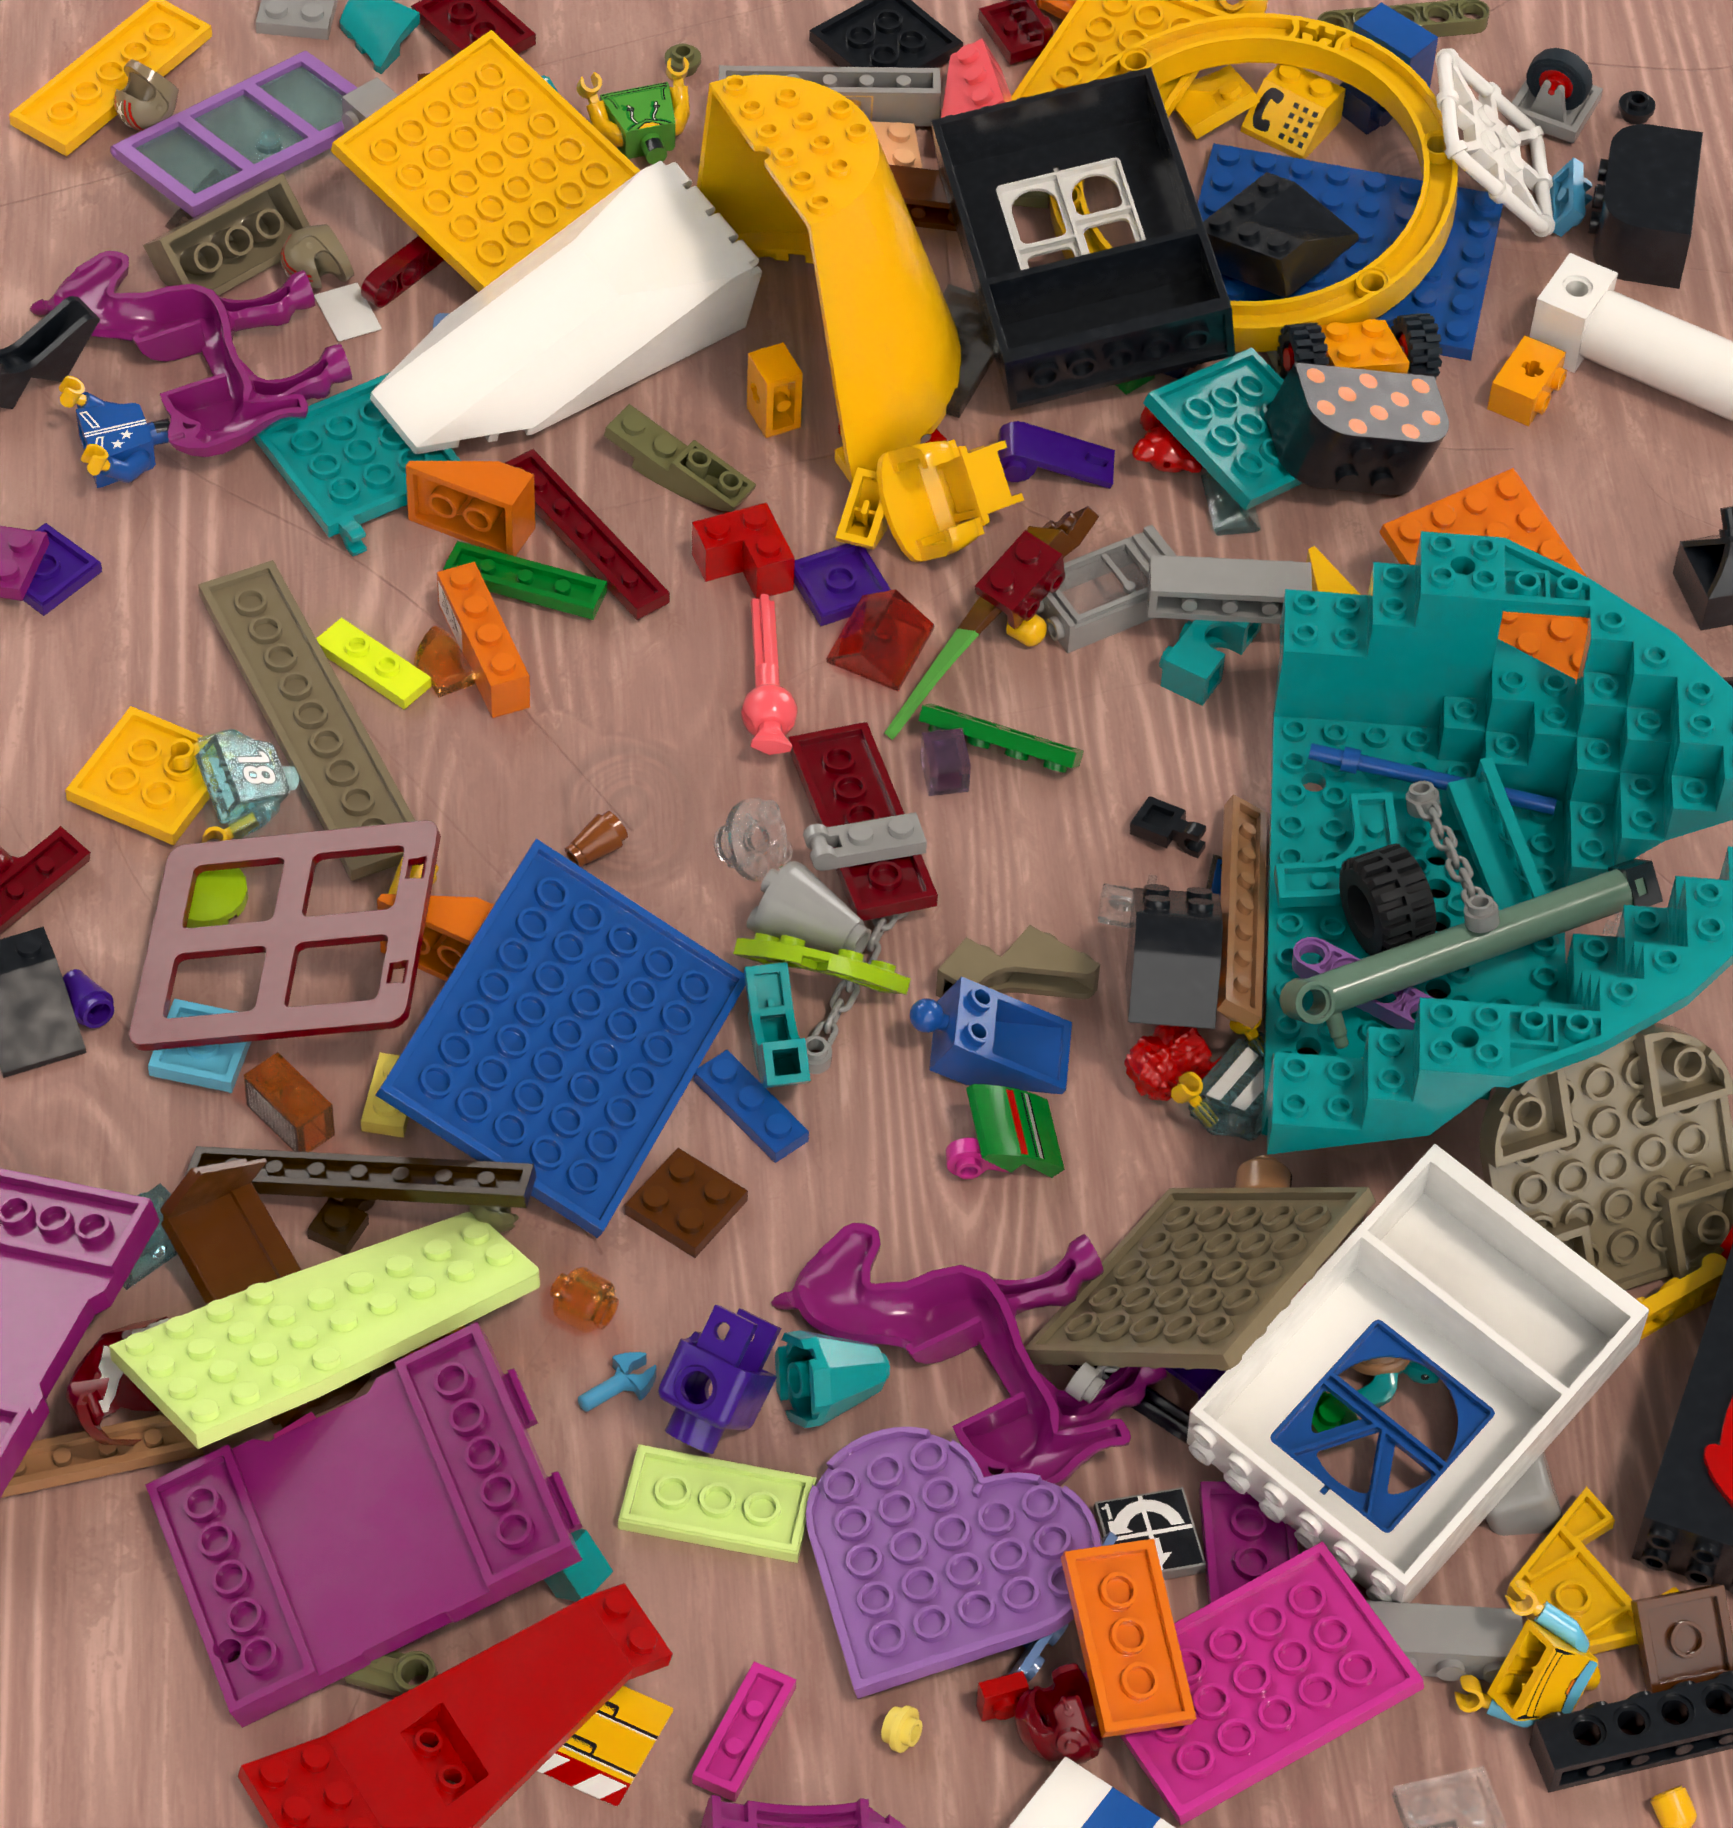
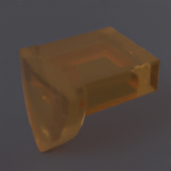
M437 626L431 627L418 646L414 658L415 667L431 677L432 688L438 698L474 685L475 673L463 656L454 637Z

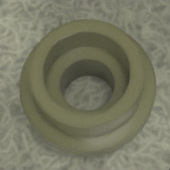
M684 43L670 47L665 53L666 66L667 61L671 58V68L673 71L681 72L684 70L683 57H685L689 63L686 77L693 75L701 64L700 51L696 47Z

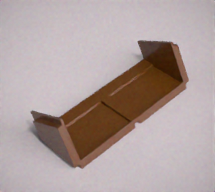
M244 1158L191 1168L160 1209L163 1215L161 1226L206 1305L214 1300L223 1299L244 1291L255 1283H267L301 1271L299 1264L252 1184L254 1178L267 1163L266 1158L247 1161ZM373 1371L319 1398L270 1419L274 1425L281 1424L282 1428H285L311 1411L316 1415L353 1398L371 1377Z

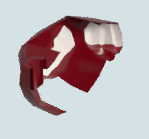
M167 1316L129 1324L102 1334L76 1367L67 1387L66 1400L89 1436L100 1444L133 1446L142 1440L110 1439L100 1427L102 1419L109 1414L115 1413L120 1407L134 1411H160L111 1360L109 1345L124 1340L134 1333L143 1332L169 1320Z

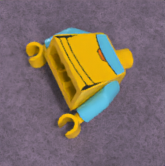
M1516 1580V1586L1524 1594H1527L1526 1598L1522 1601H1513L1507 1595H1505V1598L1515 1614L1520 1616L1533 1614L1536 1616L1535 1619H1527L1487 1694L1482 1692L1480 1681L1472 1675L1460 1677L1461 1687L1471 1694L1466 1695L1460 1692H1454L1457 1705L1464 1712H1475L1482 1707L1487 1709L1486 1714L1519 1727L1527 1728L1549 1713L1563 1712L1567 1714L1573 1712L1585 1690L1592 1691L1597 1688L1600 1683L1601 1674L1598 1668V1659L1588 1650L1589 1639L1578 1622L1546 1601L1544 1604L1538 1602L1530 1584L1523 1580Z

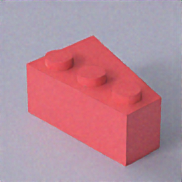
M983 38L972 44L964 45L959 51L950 55L941 118L980 109L985 106L1013 101L1002 69Z

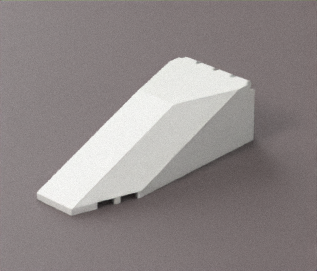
M659 161L642 169L443 318L371 392L370 400L414 454L456 448L459 446L460 440L485 436L487 442L497 441L499 434L524 430L527 436L533 435L745 328L762 274V270L756 266L759 263V258L743 240L736 241L739 235L720 213L713 214L715 207L697 186L691 187L692 180L676 162L665 165L662 161Z

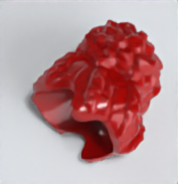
M1158 1025L1155 1027L1152 1036L1140 1037L1135 1046L1130 1049V1054L1126 1055L1124 1065L1127 1068L1126 1074L1133 1080L1135 1088L1141 1096L1147 1094L1151 1100L1168 1101L1172 1098V1088L1181 1084L1179 1082L1180 1076L1187 1072H1194L1201 1080H1204L1219 1070L1223 1059L1220 1056L1214 1062L1210 1061L1212 1052L1196 1027Z

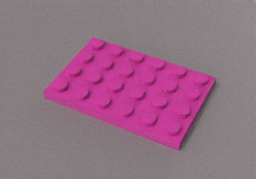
M1322 1541L1174 1623L1197 1719L1190 1725L1120 1735V1737L1181 1826L1423 1690L1424 1681Z

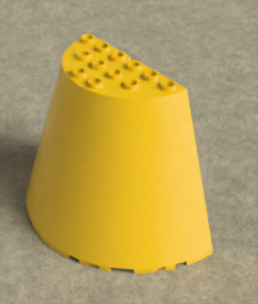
M731 75L725 79L709 83L697 187L715 207L713 214L720 213L739 235L736 241L743 240L758 258L765 256L775 260L789 261V254L805 255V263L814 264L843 446L835 449V461L852 485L857 467L877 472L878 459L883 453L921 444L920 439L927 434H932L946 415V406L951 400L955 388H958L960 379L961 346L958 330L874 127L857 105L842 94L826 86L789 76Z

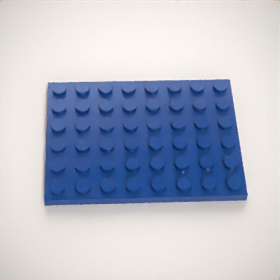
M1213 143L1197 205L1202 220L1205 221L1210 215L1218 211L1267 172L1296 182L1358 234L1359 241L1289 296L1294 297L1338 283L1362 270L1377 259L1394 243L1405 229L1418 203L1423 181ZM1457 187V206L1453 226L1446 245L1435 265L1416 288L1402 301L1376 318V320H1386L1391 329V326H1394V318H1397L1399 315L1430 313V316L1435 318L1434 323L1438 324L1437 334L1441 335L1439 348H1442V354L1440 355L1471 361L1503 204H1496L1489 198V194L1486 191ZM1221 274L1229 300L1266 301L1285 298Z
M536 838L375 1096L477 1161L534 1164L537 1177L531 1196L596 1238H599L746 986L744 973Z

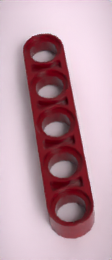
M417 236L365 278L361 287V296L376 307L382 308L445 260L420 236Z

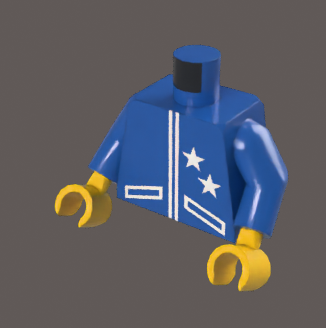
M66 376L59 386V391L62 392L60 402L64 407L68 408L77 404L78 433L84 449L80 459L83 463H88L87 470L93 475L97 488L118 481L131 483L145 471L153 469L156 465L154 445L169 442V419L147 423L139 404H118L103 401L88 392H84V384L78 378Z

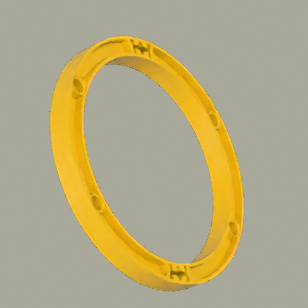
M1275 13L1230 14L1194 20L1163 30L1128 47L1105 63L1086 83L1149 67L1152 68L1158 87L1189 73L1229 64L1274 63L1314 70L1354 86L1388 111L1408 136L1416 152L1423 180L1418 203L1405 229L1388 249L1362 270L1338 283L1300 296L1266 301L1230 300L1235 352H1242L1251 347L1256 352L1277 351V347L1280 346L1278 337L1281 335L1280 331L1284 328V325L1303 323L1328 325L1332 322H1364L1365 320L1376 319L1402 301L1421 283L1435 265L1444 249L1453 226L1457 206L1458 165L1453 159L1448 160L1444 153L1447 148L1444 142L1442 114L1437 108L1435 94L1427 83L1394 53L1369 38L1331 23L1301 16ZM1083 179L1074 187L1072 199L1077 213L1086 215L1090 214L1083 192ZM1049 194L1051 221L1055 236L1059 237L1066 233V228L1058 203ZM1098 227L1089 228L1084 232L1090 253L1113 248L1104 238ZM1061 250L1065 259L1075 257L1071 250Z

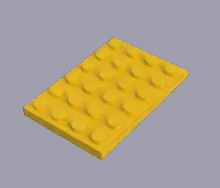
M1077 0L1012 94V100L1086 83L1109 60L1151 35L1194 20L1230 14L1195 0ZM1199 71L1183 75L1158 87L1168 118Z

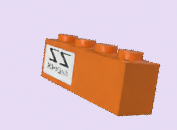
M471 562L437 572L438 605L491 717L495 718L530 708V676L476 563Z

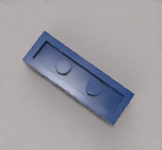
M728 1050L703 1064L695 1072L694 1082L774 1163L809 1141V1131Z

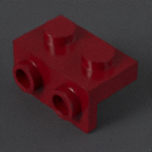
M1006 0L979 8L978 20L1010 65L1039 56L1049 42L1050 37L1053 36L1051 20L1048 16L1042 14L1037 7L1036 0Z
M1024 530L975 585V592L978 596L1007 614L1008 625L1017 629L1024 620L1029 621L1034 617L1039 609L1040 602L1049 592H1056L1065 579L1063 554Z

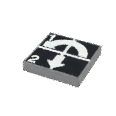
M1183 1487L1095 1502L1094 1514L1101 1538H1104L1111 1531L1118 1537L1114 1544L1148 1539L1155 1540L1164 1580L1205 1573L1206 1562Z

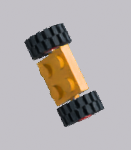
M1430 313L1399 315L1397 318H1394V326H1391V329L1386 320L1376 319L1353 323L1332 322L1328 325H1317V323L1284 325V328L1280 331L1281 335L1278 337L1280 346L1277 347V353L1280 354V360L1277 361L1278 366H1281L1279 375L1285 380L1294 362L1434 376L1436 381V377L1440 374L1438 367L1442 365V360L1439 358V355L1442 354V348H1439L1441 335L1437 334L1439 327L1437 323H1434L1435 318L1430 316Z

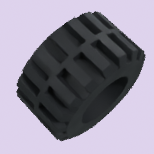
M1397 843L1390 844L1343 862L1339 874V889L1343 911L1353 935L1366 953L1372 956L1435 933L1437 923L1436 909L1431 888L1420 865L1405 847H1401Z

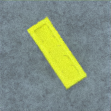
M342 617L316 638L326 658L404 710L432 687L429 675Z

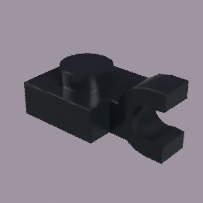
M1151 796L1147 798L1130 823L1131 835L1167 848L1173 840L1177 842L1180 849L1195 858H1199L1206 848V842L1200 840L1206 832L1205 825L1186 821V810Z

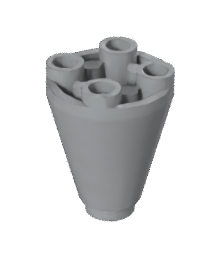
M789 861L780 871L771 869L766 874L761 884V891L764 892V895L759 905L749 915L747 928L755 933H763L779 939L781 935L796 937L806 941L805 947L837 955L839 949L852 950L862 954L870 939L871 930L865 927L863 920L806 866L797 861Z

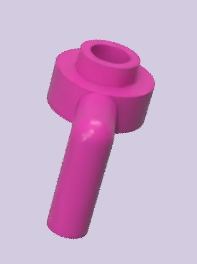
M961 1138L951 1142L946 1148L947 1169L960 1178L973 1179L980 1176L986 1170L1010 1173L982 1159L977 1138Z

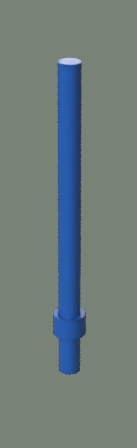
M1312 743L1308 757L1310 760L1340 766V771L1356 774L1358 770L1410 783L1428 781L1435 788L1445 791L1449 782L1466 779L1361 754L1362 750L1345 746L1344 750ZM1504 787L1511 806L1554 815L1557 799Z

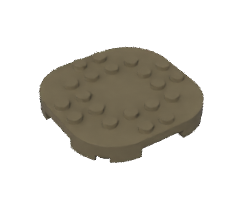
M1655 1023L1599 1055L1509 1088L1498 1087L1487 1106L1480 1131L1479 1147L1484 1182L1623 1290L1671 1275L1681 1279L1699 1269L1703 1257L1707 1254L1716 1253L1720 1255L1725 1250L1720 1245L1733 1226V1127L1728 1095L1733 1094V1081L1730 1073L1719 1055L1699 1039L1679 1028Z

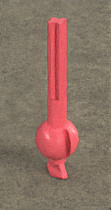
M761 594L760 599L752 598L751 600L756 688L752 689L745 697L741 717L747 731L755 736L750 747L768 755L791 752L792 744L785 735L794 726L797 716V705L792 694L780 686L775 603L769 600L768 594Z

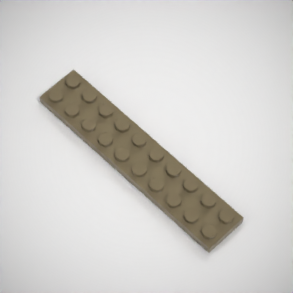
M272 560L198 584L199 595L323 829L333 830L416 821L275 562ZM404 852L339 859L351 881L399 865Z

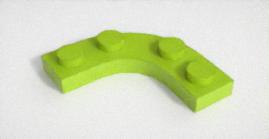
M756 933L754 939L737 938L734 955L763 965L788 962V967L804 969L834 976L878 992L907 995L911 978L895 973L896 966L878 960H871V964L863 962L864 955L859 952L839 949L837 955L805 947V940L787 935H781L779 939L771 935Z

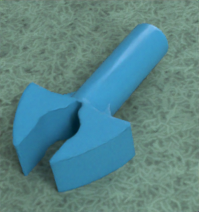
M629 1352L613 1356L612 1367L616 1370L615 1375L578 1397L580 1408L588 1412L623 1391H633L641 1401L654 1385L656 1365L647 1369L643 1374H630L632 1371L647 1364V1353Z

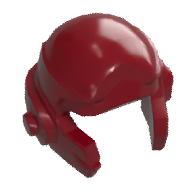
M1070 1663L1059 1666L1051 1672L1054 1681L1052 1685L1047 1688L1035 1686L1032 1690L1024 1691L1016 1705L1015 1722L1022 1743L1034 1755L1049 1762L1063 1760L1066 1756L1075 1763L1082 1764L1098 1756L1100 1748L1103 1747V1738L1100 1733L1089 1681L1078 1664Z

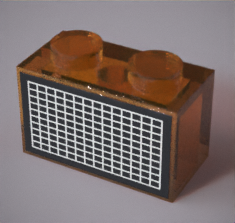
M276 1052L243 1075L246 1105L293 1151L311 1152L335 1136L333 1105L279 1052Z

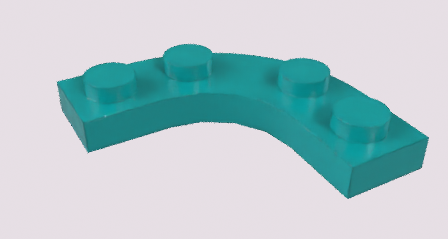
M1392 792L1350 794L1349 808L1353 841L1348 849L1336 858L1320 862L1275 864L1274 878L1278 908L1342 904L1339 874L1343 862L1361 854L1397 843V822Z

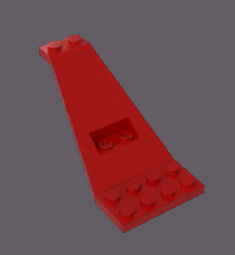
M623 1583L591 1594L322 1737L241 1765L237 1777L269 1828H480L628 1680L669 1666L673 1653L626 1584ZM423 1743L431 1745L432 1748L424 1746ZM445 1780H452V1781H454L456 1784H450V1783L446 1782Z

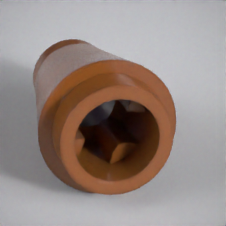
M607 811L603 815L596 814L570 845L565 848V853L570 861L582 867L623 846L622 841L628 838V833L621 821L612 812Z

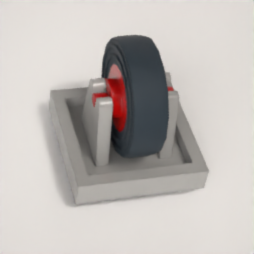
M1561 48L1545 49L1532 60L1526 73L1527 79L1512 101V104L1523 112L1536 126L1540 125L1544 133L1575 143L1600 102L1603 88L1593 85L1592 73L1588 65L1578 55Z

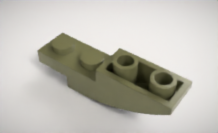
M630 404L606 426L604 437L634 458L632 468L685 499L717 510L732 512L756 487L754 482L696 440H693L687 446Z

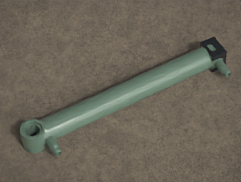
M1634 858L1608 867L1609 872L1499 910L1500 924L1490 932L1475 933L1468 930L1465 923L1310 978H1294L1283 987L1280 995V1006L1284 1014L1297 1021L1310 1024H1320L1326 1021L1335 1047L1337 1049L1345 1048L1349 1043L1342 1015L1344 1010L1622 912L1624 905L1649 907L1663 902L1653 862L1651 860ZM1310 990L1314 1001L1310 1009L1304 1011L1302 999L1305 993Z

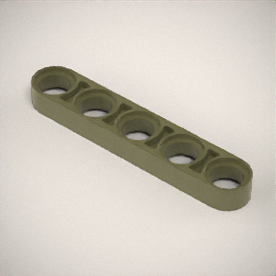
M1448 0L1388 6L1437 37L1481 33L1488 25L1490 13L1488 5L1481 0ZM1374 7L1326 11L1320 14L1318 20L1353 31L1354 23ZM1468 13L1479 15L1481 18L1470 19L1464 15ZM1433 16L1444 18L1446 21L1435 22L1429 18Z

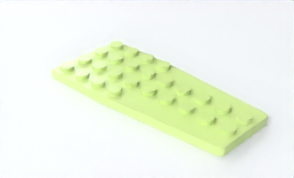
M465 1212L270 1282L255 1283L244 1291L223 1299L214 1300L206 1306L182 1316L173 1317L153 1328L134 1333L124 1340L109 1345L111 1360L197 1449H200L319 1398L540 1287L539 1268L490 1224L478 1221L471 1212Z

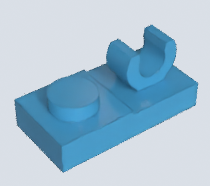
M1574 157L1552 177L1553 186L1550 188L1553 219L1555 221L1553 233L1560 237L1572 227H1576L1582 222L1586 214L1585 206L1592 201V196L1586 193L1592 187V183L1584 177V163Z

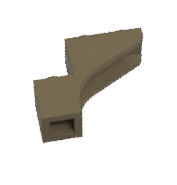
M1031 925L1025 929L1002 957L997 955L988 946L979 945L966 937L938 969L936 996L941 998L962 976L1003 994L1025 993L1089 999L1098 989L1100 964L1095 962L1089 955L1077 952L1061 943L1052 934L1042 932Z

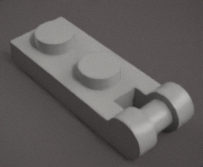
M916 812L827 828L823 824H813L808 826L803 832L806 846L812 850L810 858L813 867L819 871L924 854L927 847V841Z

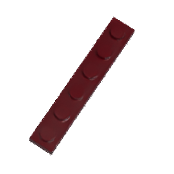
M534 449L505 462V464L534 474L535 512L598 579L607 581V589L636 620L670 603V592Z

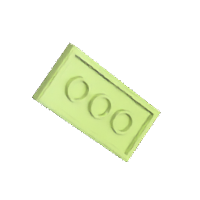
M638 1444L618 1519V1529L798 1563L807 1526V1501L812 1485L816 1486V1477Z

